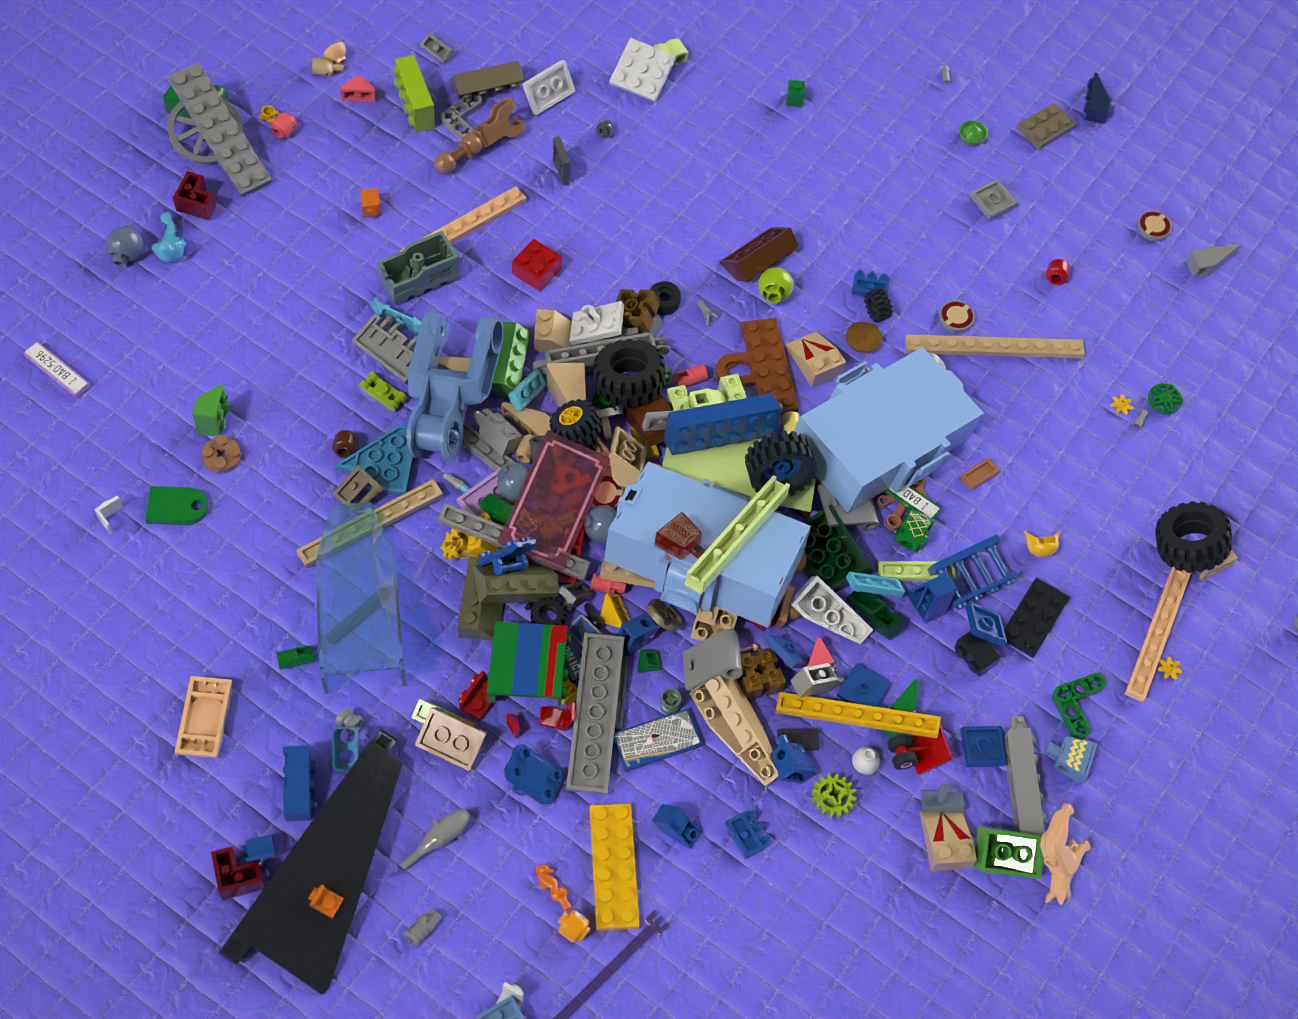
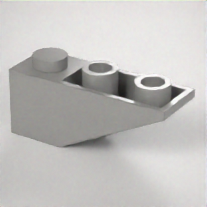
M1227 244L1225 246H1213L1207 249L1191 251L1186 263L1193 278L1211 275L1236 254L1240 244Z

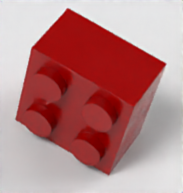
M534 238L512 260V274L540 292L562 269V256Z

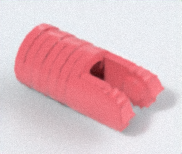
M703 364L672 375V380L676 382L677 386L685 385V387L708 379L707 371Z

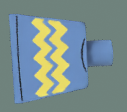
M1066 736L1060 745L1049 742L1045 753L1056 757L1053 764L1054 769L1083 784L1088 777L1097 743Z

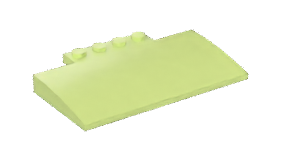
M762 439L671 455L668 447H666L662 467L703 483L704 479L713 482L712 486L718 485L750 499V497H754L757 493L751 486L745 465V454H748L747 450L749 447H754V441L758 440L760 442ZM816 478L811 479L812 484L810 486L804 485L805 490L802 492L797 490L795 491L796 495L793 496L789 493L780 506L811 512Z

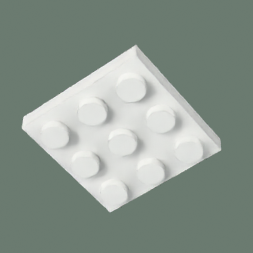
M630 38L609 83L655 102L676 60V56Z

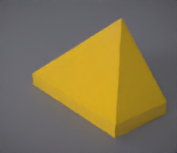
M607 593L604 597L600 618L603 619L604 624L618 628L623 623L631 620V617L620 594Z

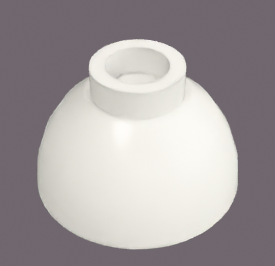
M861 747L854 753L852 763L858 772L869 775L879 769L881 759L875 749Z

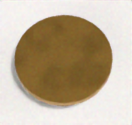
M860 321L849 326L846 332V341L853 350L861 353H870L880 346L882 335L880 330L872 323Z

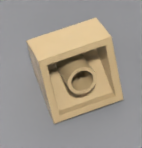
M537 309L534 352H547L548 350L570 347L569 339L572 321L555 310Z

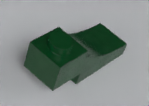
M853 591L847 596V602L860 611L872 623L876 631L888 640H891L904 630L902 618L890 611L888 604L872 593Z

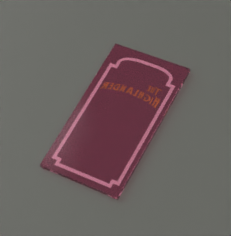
M547 430L497 543L506 546V542L515 539L517 542L527 537H531V540L536 539V548L524 553V555L551 566L558 571H563L610 463V458Z

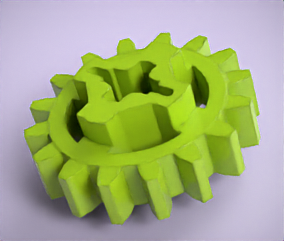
M827 774L826 780L820 777L819 783L815 782L814 789L811 792V795L814 796L811 802L817 803L815 810L821 809V816L827 813L829 814V819L833 815L840 819L841 813L847 816L848 810L852 811L854 807L852 803L856 802V797L853 796L856 790L850 789L852 782L845 783L846 777L840 780L838 774L834 778ZM826 786V791L820 794L822 788ZM847 799L846 804L841 807L842 801Z

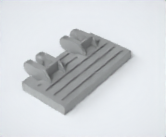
M374 314L351 341L405 384H408V370L418 336H415L409 342V339L399 332L403 326L400 322L395 323L386 332L393 323L394 318L387 316L382 322L381 317Z

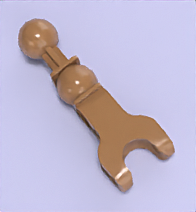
M504 98L493 105L490 117L477 126L475 130H472V133L466 134L462 141L458 140L457 144L459 147L451 153H439L434 160L436 170L441 174H449L455 169L456 161L463 156L471 159L472 155L478 154L482 150V147L486 148L501 137L513 138L526 129L523 121L515 119L509 122V115L516 106L512 98Z

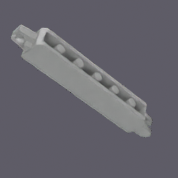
M648 332L548 350L545 353V359L533 362L532 366L534 371L540 369L542 375H547V363H585V373L593 372L594 359L599 354V351L603 347L606 348L610 343H616L618 340L626 341V339H632L636 341L638 339L644 343L648 342L652 347L655 346L662 355L669 353L670 347L666 345L667 339L665 337L653 338L652 334Z
M1011 716L1009 719V730L1003 739L1007 759L1006 770L1014 831L1042 836L1045 832L1046 815L1042 812L1043 795L1039 792L1040 774L1036 771L1038 758L1034 754L1033 749L1035 737L1031 735V728H1026L1023 716Z

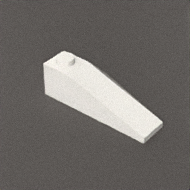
M811 576L800 588L790 604L805 619L858 644H861L873 631L818 576Z

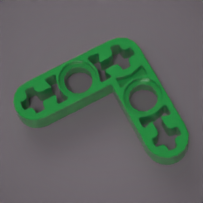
M1093 673L1060 685L1052 693V701L1073 738L1084 740L1090 733L1089 724L1076 701L1100 693L1104 689L1106 679L1099 673ZM1093 681L1100 683L1099 686H1098L1097 684H1094V685H1091V684H1092ZM1074 686H1081L1084 689V693H1077L1074 690ZM1069 691V694H1067L1064 699L1063 697H1058L1059 692L1061 695H1063ZM1066 709L1074 710L1076 716L1069 717L1066 714ZM1076 729H1083L1084 732H1077Z

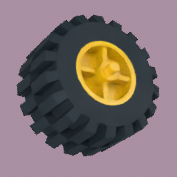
M581 399L571 400L568 403L562 404L561 407L556 409V412H553L552 418L549 421L550 429L557 441L574 450L584 448L586 445L593 443L592 441L598 438L602 428L601 420L592 404L588 403L587 400L582 401Z

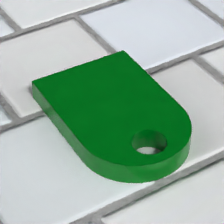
M150 486L145 522L146 524L165 525L196 524L207 514L208 503L206 497L195 488ZM195 504L203 505L199 510L192 509Z

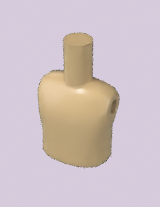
M329 58L312 59L313 75L329 77L333 74V71H344V64H334Z

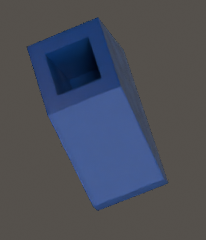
M662 804L652 819V822L662 833L689 849H692L702 832L677 806Z

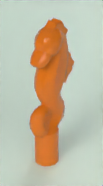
M538 865L535 873L540 880L539 888L546 890L550 888L551 898L554 901H558L565 912L569 911L572 906L566 898L568 895L567 889L565 887H558L557 881L548 874L553 873V869L548 868L547 865Z

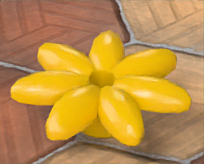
M1123 394L1120 395L1119 399L1112 397L1115 403H1111L1110 406L1116 408L1117 414L1122 410L1127 415L1128 410L1134 409L1133 406L1129 405L1132 399L1126 400Z
M1170 656L1167 657V662L1162 659L1159 660L1162 667H1159L1157 671L1165 672L1164 679L1171 675L1174 680H1177L1176 673H1183L1181 669L1176 668L1179 666L1180 661L1173 663Z

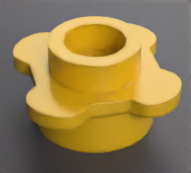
M264 106L261 109V114H259V119L272 123L275 117L279 115V111L275 110L272 106Z

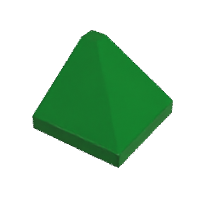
M640 650L638 673L661 670L658 651Z

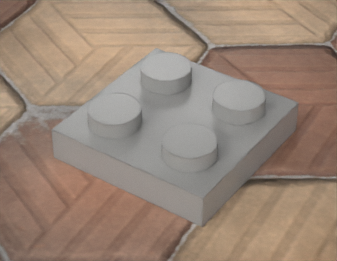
M998 179L971 191L969 195L989 220L1017 207L1018 204Z

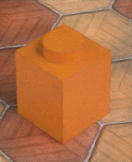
M378 188L360 190L363 218L381 216Z

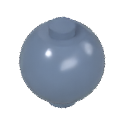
M124 225V227L115 228L109 233L106 240V248L109 255L113 257L112 263L121 267H127L129 261L133 262L141 255L143 240L134 227Z
M513 463L506 467L503 466L497 474V485L502 496L510 501L520 502L533 471L528 466L520 463ZM535 476L525 496V499L528 501H532L539 491L535 487Z
M600 505L588 512L584 519V528L591 540L600 544L607 543L608 529L617 515V510L611 506Z

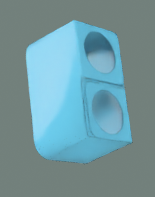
M336 727L333 732V768L336 771H349L358 759V727ZM344 729H351L355 733V738L351 743H344L341 740L340 734ZM350 749L354 752L355 759L352 763L345 764L341 761L340 754L343 750Z

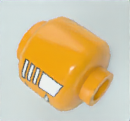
M572 910L569 914L565 912L558 920V923L561 924L558 932L571 943L581 942L591 929L588 927L589 920L576 910Z

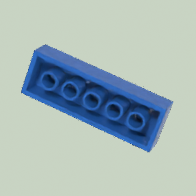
M771 393L669 412L663 440L671 455H677L760 439L764 435L770 437L772 436L771 432H775L777 429L781 407Z

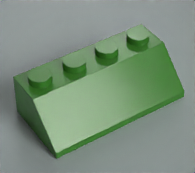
M502 321L504 329L503 343L490 391L500 398L506 399L509 397L508 394L520 384L530 331L518 323Z

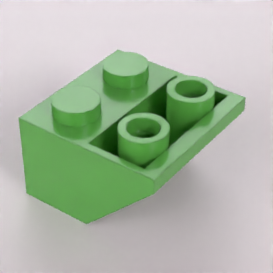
M219 384L196 398L192 416L198 434L217 437L221 435L222 430H225L226 414L230 413L231 405L227 401L228 393H225L224 385Z

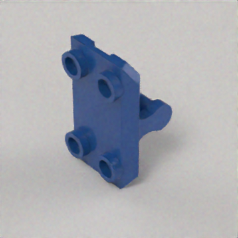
M531 537L519 540V542L516 539L505 543V548L496 550L493 553L491 551L479 554L480 559L476 560L480 566L493 562V569L496 575H503L507 571L517 569L521 571L526 570L529 563L524 553L536 548V539L531 540ZM515 557L517 560V562L507 564L502 563Z
M518 744L515 746L513 754L504 768L506 780L514 785L512 791L520 796L527 794L542 805L552 804L565 776L556 766L524 744Z

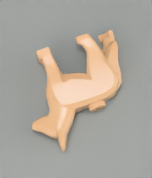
M1067 803L1063 804L1061 810H1057L1054 813L1048 830L1044 832L1040 840L1044 864L1049 867L1052 873L1050 890L1047 893L1045 903L1057 898L1058 903L1062 905L1065 899H1071V879L1077 871L1084 853L1091 848L1087 840L1078 845L1073 839H1070L1068 845H1066L1069 817L1074 813L1072 805Z

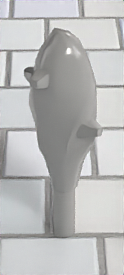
M456 810L438 821L433 820V828L426 834L416 851L400 863L403 869L407 870L421 857L431 851L444 847L453 839L458 838L461 840L462 831L471 817L466 810Z

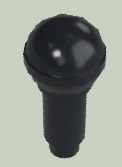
M586 603L584 610L590 618V622L597 629L602 628L603 619L596 615L589 603Z

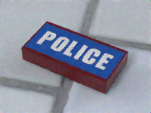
M571 640V646H567L566 651H570L569 663H565V669H568L570 681L575 683L579 681L581 656Z

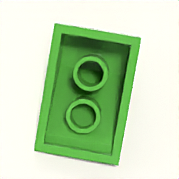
M978 826L975 844L977 861L972 868L982 872L1041 879L1044 858L1040 848L1042 836Z

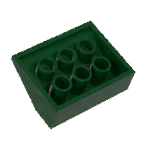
M830 504L828 507L839 526L828 525L824 509L803 522L811 526L805 546L807 561L803 570L808 579L811 576H818L834 592H838L850 586L846 579L849 572L870 575L875 570L848 526L843 524L837 512Z

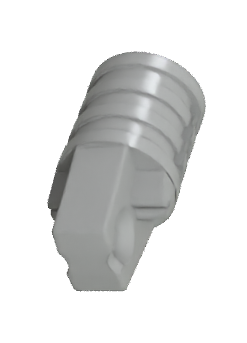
M430 909L418 917L403 932V936L411 945L417 947L432 932L434 926L442 917L437 911Z

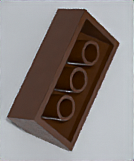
M770 227L720 260L719 263L737 281L750 282L755 278V275L763 273L770 265L777 264L781 261L782 257L792 254L793 250L799 245L790 227Z

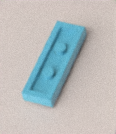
M540 369L533 370L508 394L510 402L516 411L522 410L547 385Z
M849 572L846 576L852 590L856 592L861 591L891 597H902L905 593L899 579L856 572Z

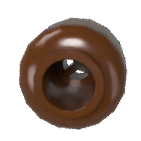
M339 431L335 435L332 444L333 452L340 458L349 457L357 451L359 444L358 436L352 431Z

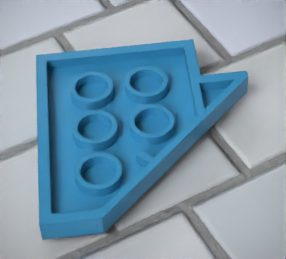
M399 425L336 464V471L352 472L359 465L385 488L381 493L400 496L407 493L413 457L409 454L406 444L408 426ZM369 483L363 491L369 492L373 486Z

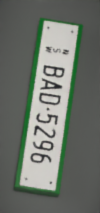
M891 487L883 491L909 509L911 507L931 519H934L941 510V507L912 487H903L897 493Z

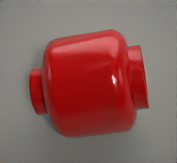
M1063 259L1052 260L1046 270L1047 280L1054 285L1064 284L1070 274V265Z

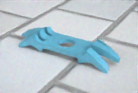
M374 297L375 305L370 303V306L382 320L386 319L387 316H392L394 318L393 322H400L403 326L413 330L415 335L419 334L422 321H419L415 316L411 318L390 308V305L382 304Z

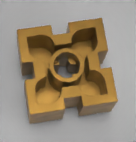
M620 289L616 302L622 301L625 305L622 325L629 328L638 327L639 332H650L654 322L651 316L656 315L660 305L653 290H639L638 293H635L633 289Z
M771 647L758 650L757 655L751 657L750 653L741 655L742 675L737 680L742 679L740 688L748 701L760 698L761 693L765 691L768 696L783 692L786 681L781 668L776 669L778 660L775 651Z

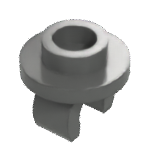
M606 119L598 123L596 126L598 135L602 138L610 137L613 133L611 127L613 122Z

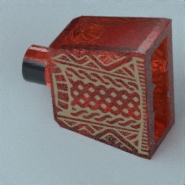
M683 512L656 532L654 545L679 560H683L690 553L699 559L705 552V549L700 546L702 532Z

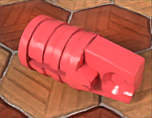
M593 573L590 590L606 594H614V592L625 593V583L600 579V574Z

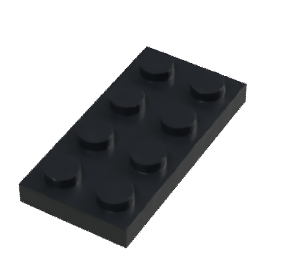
M1036 577L1004 628L1007 643L1034 658L1070 597Z

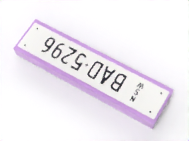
M38 341L23 352L28 360L75 398L90 387L89 382Z

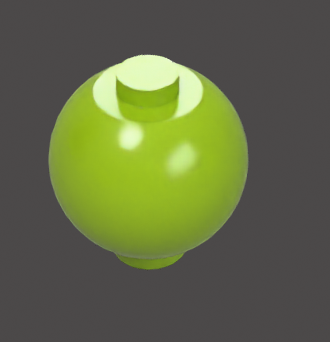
M769 268L759 277L758 291L766 301L772 304L783 302L793 291V279L789 272L783 268Z

